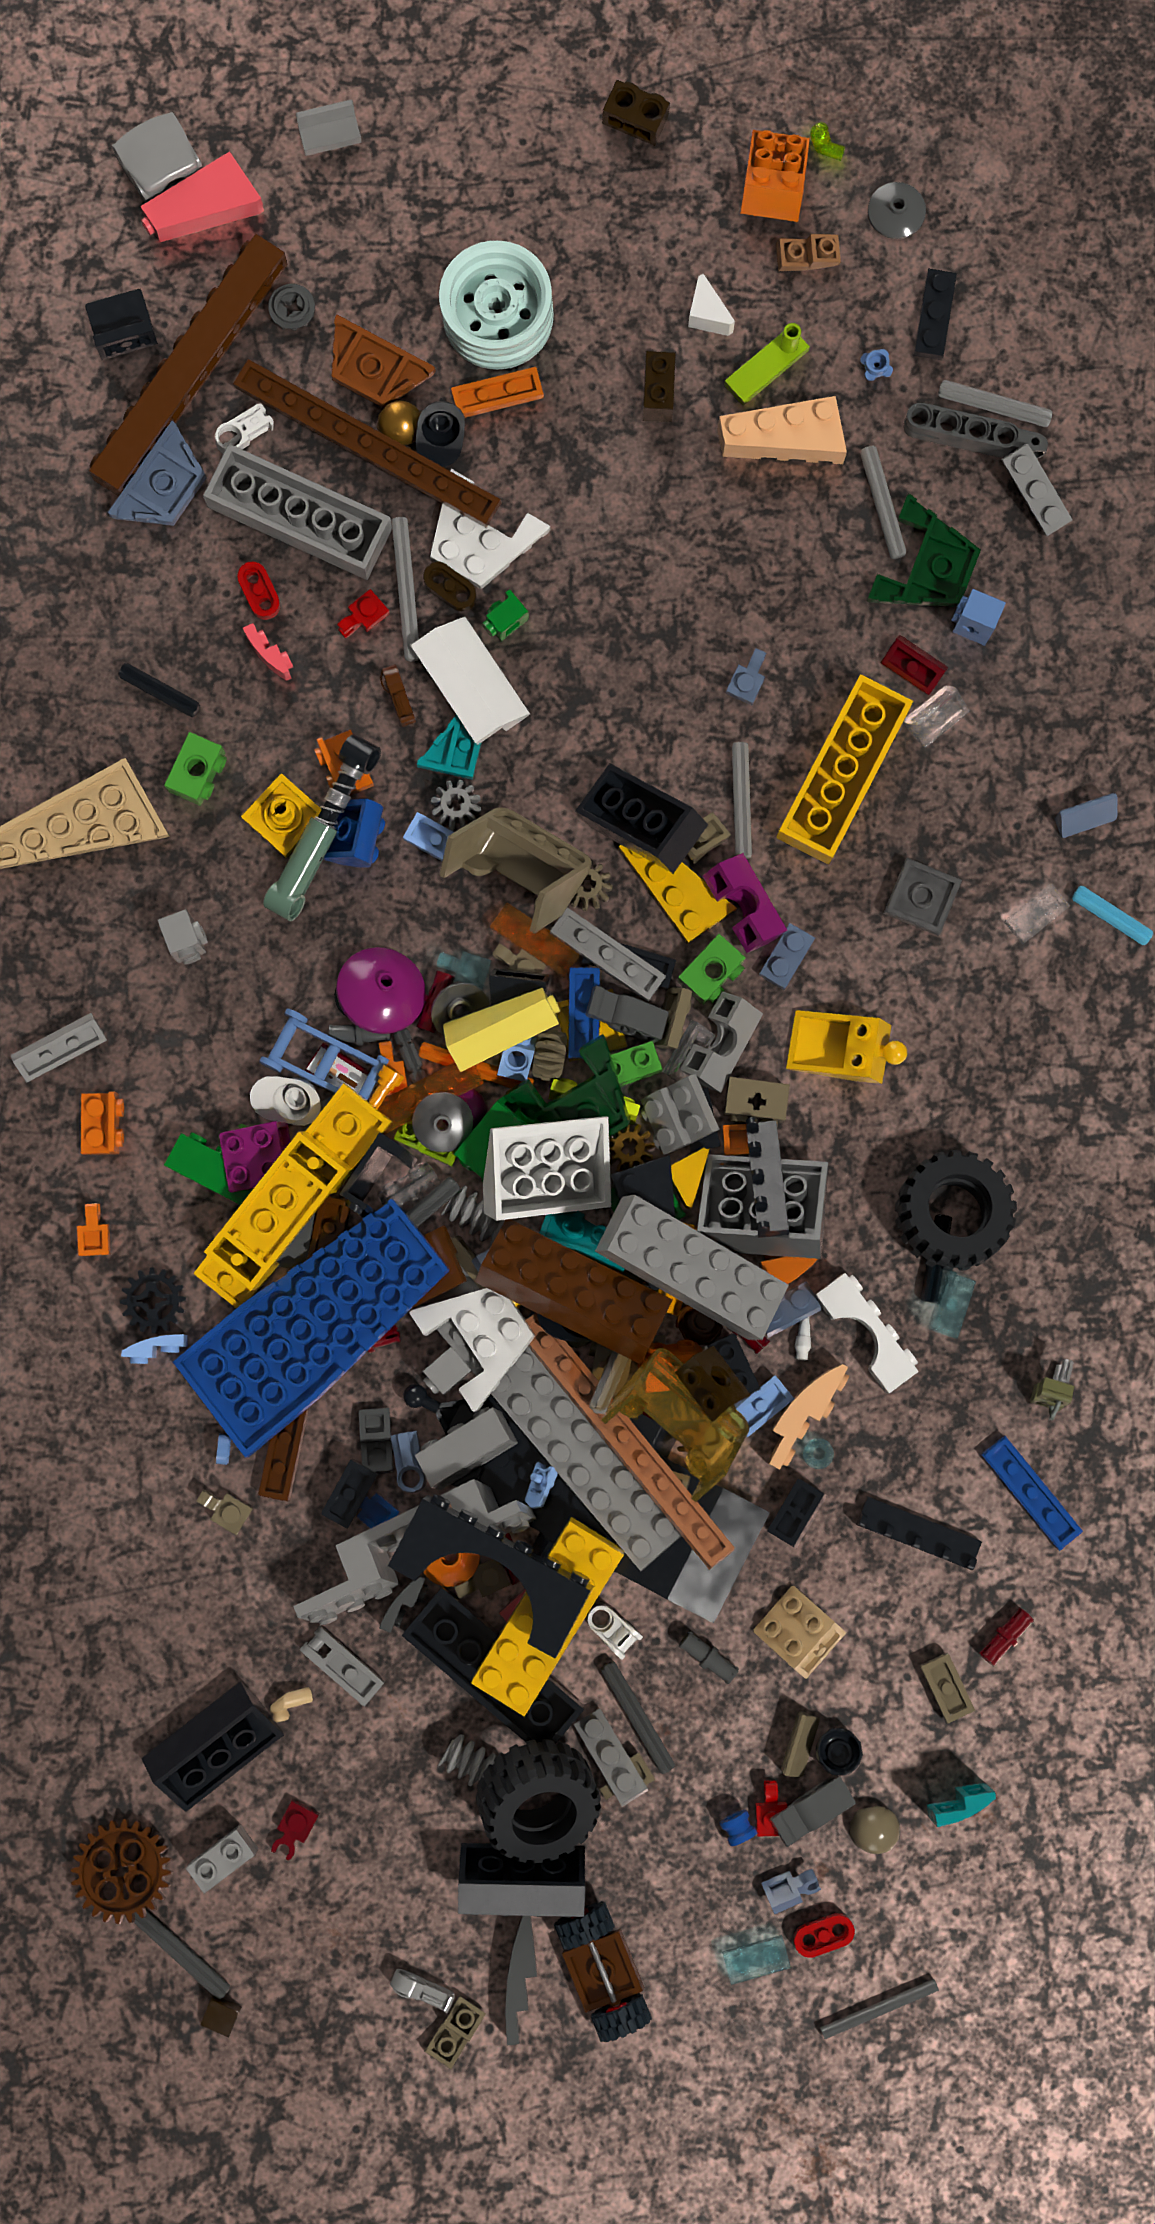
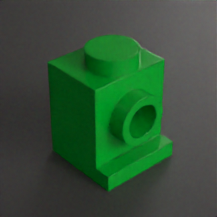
M509 589L505 592V601L498 600L489 607L486 620L482 622V626L491 637L496 635L502 642L529 620V611Z

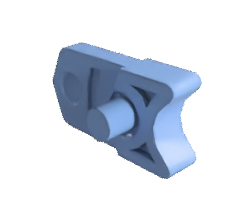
M536 1463L530 1476L531 1483L525 1497V1502L529 1507L536 1509L544 1506L550 1488L554 1486L558 1474L554 1467L546 1468L545 1464Z

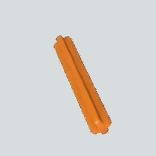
M426 1042L421 1044L418 1053L420 1058L460 1071L449 1050ZM480 1062L462 1071L508 1088H513L523 1082L497 1075L498 1067L485 1062ZM528 1077L527 1079L534 1084V1080Z

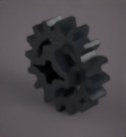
M150 1267L149 1275H146L143 1270H139V1279L136 1280L129 1277L128 1281L132 1286L130 1289L122 1288L121 1290L127 1294V1299L120 1300V1304L127 1305L128 1307L122 1314L123 1316L133 1317L129 1323L131 1326L140 1323L141 1332H146L149 1326H151L152 1334H158L159 1326H162L165 1331H169L170 1321L175 1324L180 1322L176 1317L177 1313H186V1310L180 1307L181 1302L188 1301L187 1297L180 1296V1292L185 1289V1286L175 1285L178 1280L176 1275L168 1279V1270L162 1269L159 1275H157L156 1268ZM160 1281L167 1284L173 1294H166L161 1289ZM146 1283V1289L140 1295L135 1296L139 1287ZM153 1293L157 1297L167 1299L166 1301L156 1303L155 1309H153V1305L141 1301L152 1298ZM167 1306H173L170 1313L161 1319L162 1312ZM135 1307L144 1309L147 1312L148 1320L142 1318Z

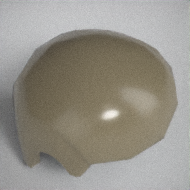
M873 1806L859 1809L850 1822V1836L855 1846L867 1853H886L893 1849L900 1838V1823L896 1815L885 1807Z

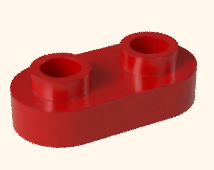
M254 561L243 564L238 570L237 578L253 614L262 620L274 618L279 613L281 605L266 569L263 565ZM253 575L259 577L256 583L248 582V579ZM267 601L271 603L270 608H261V604L263 602Z
M834 1913L799 1926L794 1933L793 1942L799 1954L807 1958H813L847 1946L854 1938L855 1929L849 1917L842 1913ZM834 1925H843V1931L840 1934L833 1933ZM805 1935H813L814 1941L811 1944H805L803 1942Z

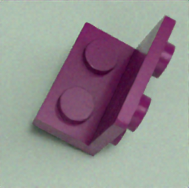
M273 1121L219 1134L229 1192L234 1193L255 1188L291 1142L288 1123Z

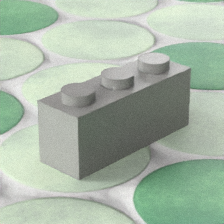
M483 1408L473 1415V1420L465 1425L460 1423L451 1427L447 1431V1436L440 1440L433 1439L421 1447L422 1451L417 1453L415 1457L432 1488L438 1490L446 1488L518 1444L501 1411L495 1408Z

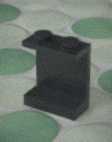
M379 1132L340 1193L341 1196L347 1199L345 1206L363 1218L370 1213L376 1212L363 1201L390 1159L394 1158L410 1169L413 1168L418 1159L403 1146Z

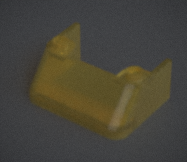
M658 1348L617 1393L601 1421L606 1424L619 1411L630 1418H637L643 1411L647 1413L689 1450L685 1458L687 1469L690 1474L700 1480L691 1497L694 1502H697L726 1476L749 1432V1425L745 1417L736 1409L712 1423L675 1374L684 1363L670 1351Z

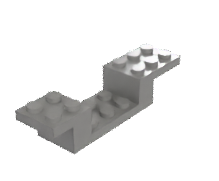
M475 1479L440 1495L450 1501L449 1507L458 1512L461 1509L467 1510L478 1517L477 1522L486 1527L490 1524L505 1531L506 1534L511 1531L513 1534L522 1532L530 1527V1522L536 1520L533 1509L517 1500L499 1508L491 1487ZM418 1506L336 1545L348 1580L293 1606L297 1617L311 1623L315 1622L320 1623V1625H326L337 1620V1614L343 1611L353 1612L365 1606L364 1601L373 1597L380 1599L392 1593L391 1589L400 1584L394 1569L388 1566L390 1559L387 1550L389 1552L396 1551Z

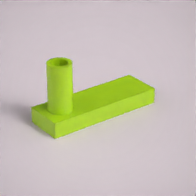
M796 323L787 324L780 335L725 380V387L742 406L809 351L810 346L801 337L800 326Z

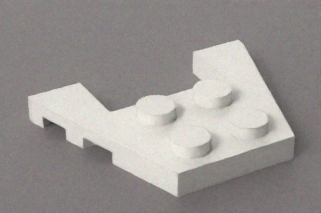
M451 469V472L474 484L472 480ZM442 504L430 559L433 562L447 564L474 586L482 589L509 567L510 563L519 555L528 551L538 539L547 535L550 531V526L527 513L514 536L510 538L488 525L485 528Z
M488 1288L417 1308L409 1312L424 1336L429 1335L452 1319L480 1362L484 1371L459 1388V1391L473 1412L481 1409L484 1401L497 1388L500 1380L509 1368L515 1364L535 1337V1334L514 1302Z

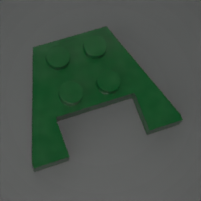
M907 494L898 522L925 531L924 539L907 583L904 584L877 574L867 602L957 607L962 596L965 594L981 549L956 529L950 528L937 518V514L923 507L913 495Z
M603 1034L579 1049L580 1055L593 1071L594 1076L548 1103L543 1100L529 1079H526L505 1093L504 1097L513 1104L515 1102L525 1110L526 1115L533 1120H539L541 1123L607 1116L609 1136L630 1124L628 1110L608 1044Z

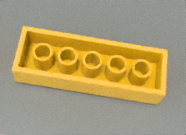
M861 674L859 675L777 834V839L828 865L830 864L899 731L913 700Z
M573 1517L568 1521L548 1556L561 1562L560 1568L571 1574L575 1570L590 1579L589 1583L594 1588L560 1653L556 1658H553L527 1643L532 1631L533 1612L529 1596L525 1591L471 1681V1684L524 1717L624 1556V1551L621 1547Z

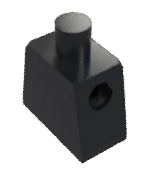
M494 968L489 975L491 1006L543 988L546 993L550 975Z

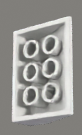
M608 1117L491 1128L483 1179L484 1214L497 1221L611 1207Z

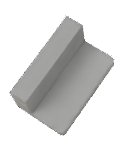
M352 100L296 113L305 156L362 143Z

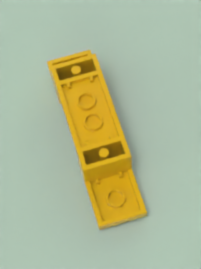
M343 1083L308 1129L296 1134L204 1251L207 1254L206 1258L193 1274L235 1308H238L242 1303L254 1296L280 1263L277 1260L329 1194L336 1193L361 1162L379 1132L383 1134L393 1121L346 1083Z

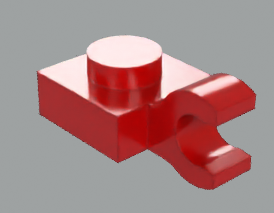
M369 589L348 606V611L351 615L343 618L337 624L339 627L338 631L345 639L361 626L368 632L390 615V612L375 593Z
M776 1780L764 1781V1803H755L757 1837L779 1836L770 1818L786 1809L787 1803L778 1802V1784Z

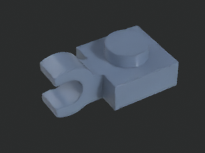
M756 648L747 668L738 665L726 690V694L753 705L765 680V676L758 672L764 662L766 652Z
M813 1869L807 1870L794 1878L790 1871H787L761 1883L774 1914L802 1903L800 1894L810 1895L821 1890Z

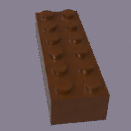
M506 1219L480 1266L475 1280L476 1283L639 1364L642 1363L672 1302V1299L511 1219Z

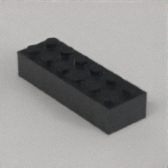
M442 1586L403 1632L402 1637L523 1741L536 1740V1743L542 1742V1739L554 1740L556 1744L584 1711V1705L549 1676L524 1717L471 1684L474 1674L500 1633L447 1587Z

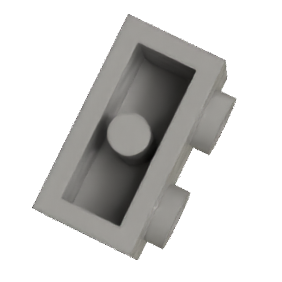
M186 909L158 919L168 950L178 963L183 962L184 965L194 963L201 959L200 955L206 953L204 944L208 943L204 929L198 921H194Z

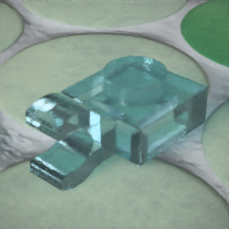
M464 951L460 960L440 952L437 967L456 972L455 982L471 983L483 990L492 960Z

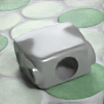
M173 112L154 117L139 124L123 135L116 143L112 144L119 164L145 203L203 168L200 159Z

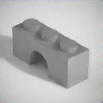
M722 991L708 1016L717 1026L718 1032L715 1042L709 1048L693 1044L680 1071L687 1076L696 1074L700 1085L721 1093L763 1013L743 998Z

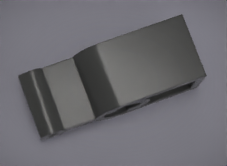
M594 986L585 1015L607 1023L615 1031L645 1043L650 1041L654 1043L662 1039L669 1012L634 997L617 995L602 987Z
M832 1775L797 1798L792 1805L772 1816L770 1821L784 1845L788 1847L807 1833L825 1825L855 1805L856 1802L841 1776Z

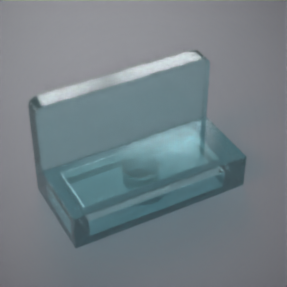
M948 1271L945 1273L938 1301L935 1304L927 1329L958 1339L976 1281L956 1275V1272Z

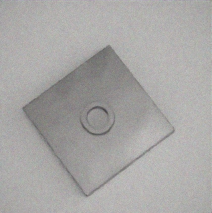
M906 858L883 914L939 936L962 880Z

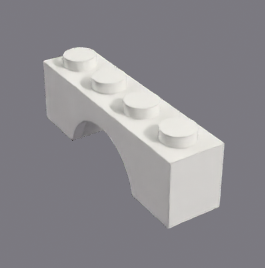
M846 1273L841 1274L817 1292L815 1297L831 1320L851 1318L862 1323L870 1331L874 1340L875 1351L868 1370L884 1392L891 1393L919 1372L915 1367L918 1362L908 1349L903 1351L896 1342L900 1338L890 1324L884 1326L878 1317L881 1315V1312L871 1299L866 1301L861 1295L860 1291L863 1288L853 1275L848 1277Z

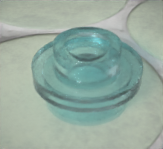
M820 1438L810 1440L803 1450V1458L806 1464L814 1469L826 1468L831 1464L834 1457L831 1444ZM816 1448H821L824 1451V1457L820 1460L815 1459L813 1456Z

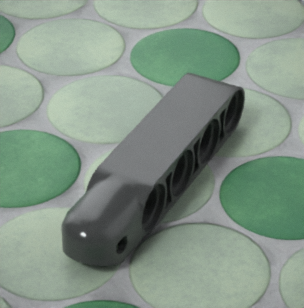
M926 403L913 404L909 408L903 423L905 433L912 438L1004 458L1028 443L1038 459L1047 453L1048 441L1045 436L1037 432L1019 429L1013 423ZM912 417H921L925 424H915L912 421ZM948 423L954 430L945 431L941 428L940 424ZM969 430H978L982 434V437H973L970 434ZM998 436L1008 437L1011 443H1001Z

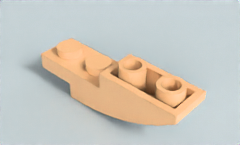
M840 1364L824 1372L800 1390L794 1397V1400L784 1408L771 1428V1431L781 1437L767 1461L769 1465L779 1470L782 1465L786 1467L789 1465L795 1454V1450L792 1449L794 1442L797 1438L802 1440L809 1428L810 1423L806 1422L808 1417L816 1421H820L822 1417L827 1419L835 1405V1402L831 1401L835 1391L841 1392L849 1378V1375L845 1374L848 1369L847 1366Z

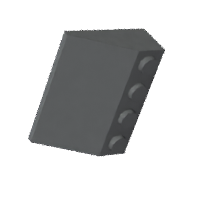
M708 1154L697 1231L734 1253L821 1259L828 1162L781 1159L789 1235L758 1238L750 1157Z

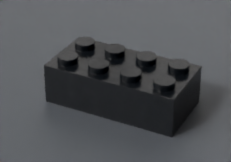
M609 763L575 810L592 829L674 874L708 826L706 821L693 807Z
M461 1843L458 1914L584 1917L585 1845H575L574 1851L569 1854L566 1852L562 1853L558 1859L552 1861L548 1858L543 1859V1863H533L531 1860H527L524 1863L516 1861L514 1856L510 1859L500 1854V1851L495 1849L490 1843Z

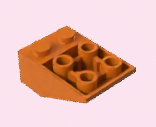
M768 130L752 131L740 214L798 222L810 138L795 134L773 133Z

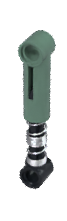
M356 734L350 735L345 740L339 754V759L343 762L340 767L341 770L338 771L340 775L337 781L332 783L333 788H329L330 790H328L324 798L326 802L324 806H320L321 812L319 816L311 817L279 880L267 891L263 902L265 908L288 921L295 920L301 913L305 904L304 895L337 833L334 825L338 824L337 818L340 813L344 812L343 808H346L351 798L349 795L352 789H356V781L361 780L360 778H362L363 773L369 774L375 769L381 756L380 747Z

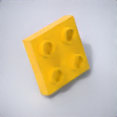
M281 773L241 818L287 858L295 849L310 818L318 817L321 809Z

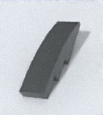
M521 1916L509 1962L505 2007L507 2046L520 2044L517 2012L528 2010L526 1978L537 1977L531 1916Z

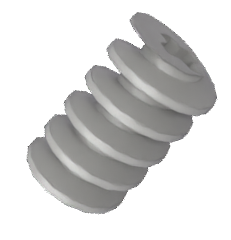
M464 1185L450 1199L441 1215L450 1210L449 1221L453 1222L460 1217V1228L463 1229L471 1224L469 1234L473 1236L478 1231H481L479 1240L484 1242L491 1237L489 1246L491 1247L505 1220L496 1221L484 1214V1200L477 1204L478 1193L476 1192L466 1197L467 1186Z
M460 1734L451 1741L437 1767L447 1761V1773H451L455 1768H458L457 1779L461 1780L468 1774V1785L472 1786L481 1777H484L483 1772L487 1766L495 1763L496 1754L492 1753L485 1759L486 1749L481 1747L476 1752H473L475 1742L471 1740L463 1746L464 1735Z

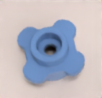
M874 350L861 356L860 362L865 367L866 372L864 376L868 381H874L875 378L881 376H891L893 368L889 365V353L886 350ZM878 363L879 367H875L874 364Z

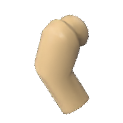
M306 1687L287 1692L275 1701L270 1708V1713H273V1720L275 1722L288 1720L290 1715L287 1709L311 1703L313 1698L310 1688Z

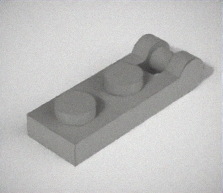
M320 1625L315 1630L313 1639L309 1643L305 1642L300 1651L365 1707L385 1681L340 1643L327 1629ZM324 1644L332 1649L325 1658L318 1652Z

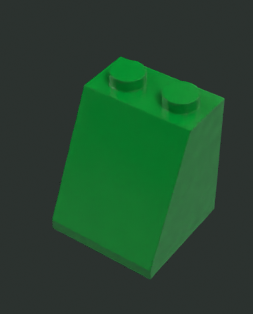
M503 1096L495 1102L454 1155L459 1158V1162L464 1168L474 1171L482 1178L483 1182L490 1129L541 1122L530 1118L525 1114L523 1108L515 1102L513 1104L510 1103Z

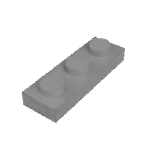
M1028 443L1001 459L1046 536H1049L1073 520Z
M90 1013L11 1055V1058L27 1083L107 1041L93 1014Z
M600 1708L574 1724L622 1807L649 1791Z

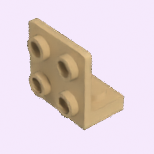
M791 1586L754 1628V1633L805 1679L809 1677L846 1634L839 1625L795 1586Z

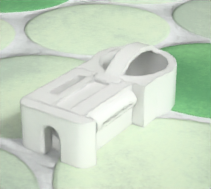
M256 404L217 428L215 433L216 446L224 454L228 444L235 445L239 442L236 447L243 450L250 445V441L268 431V428L273 431L274 421L270 415H266V409L262 404ZM233 431L237 433L234 438L224 444L219 440L220 435L224 432Z

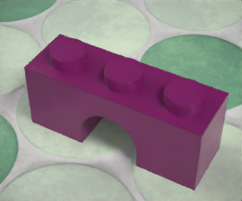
M744 853L718 863L703 875L717 902L728 898L734 900L741 907L743 920L733 926L732 929L746 953L771 943L787 931Z

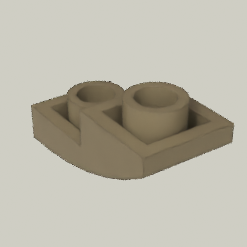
M459 1996L424 2052L449 2069H452L486 2013Z

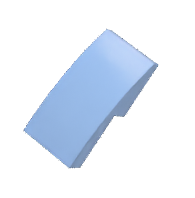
M174 1334L149 1338L122 1350L121 1357H130L129 1363L148 1364V1358H157V1346H161V1352L179 1353V1347H187L188 1335Z

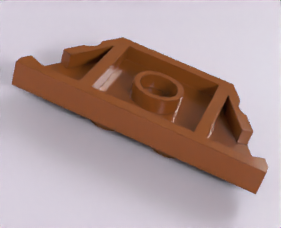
M336 314L334 319L335 333L332 363V380L385 408L387 404L394 402L435 374L436 368L433 365Z

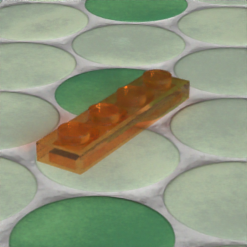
M454 1062L386 1097L378 1110L393 1122L383 1135L412 1121L417 1105L428 1095L437 1092H448L460 1096L484 1084L477 1065L460 1072Z

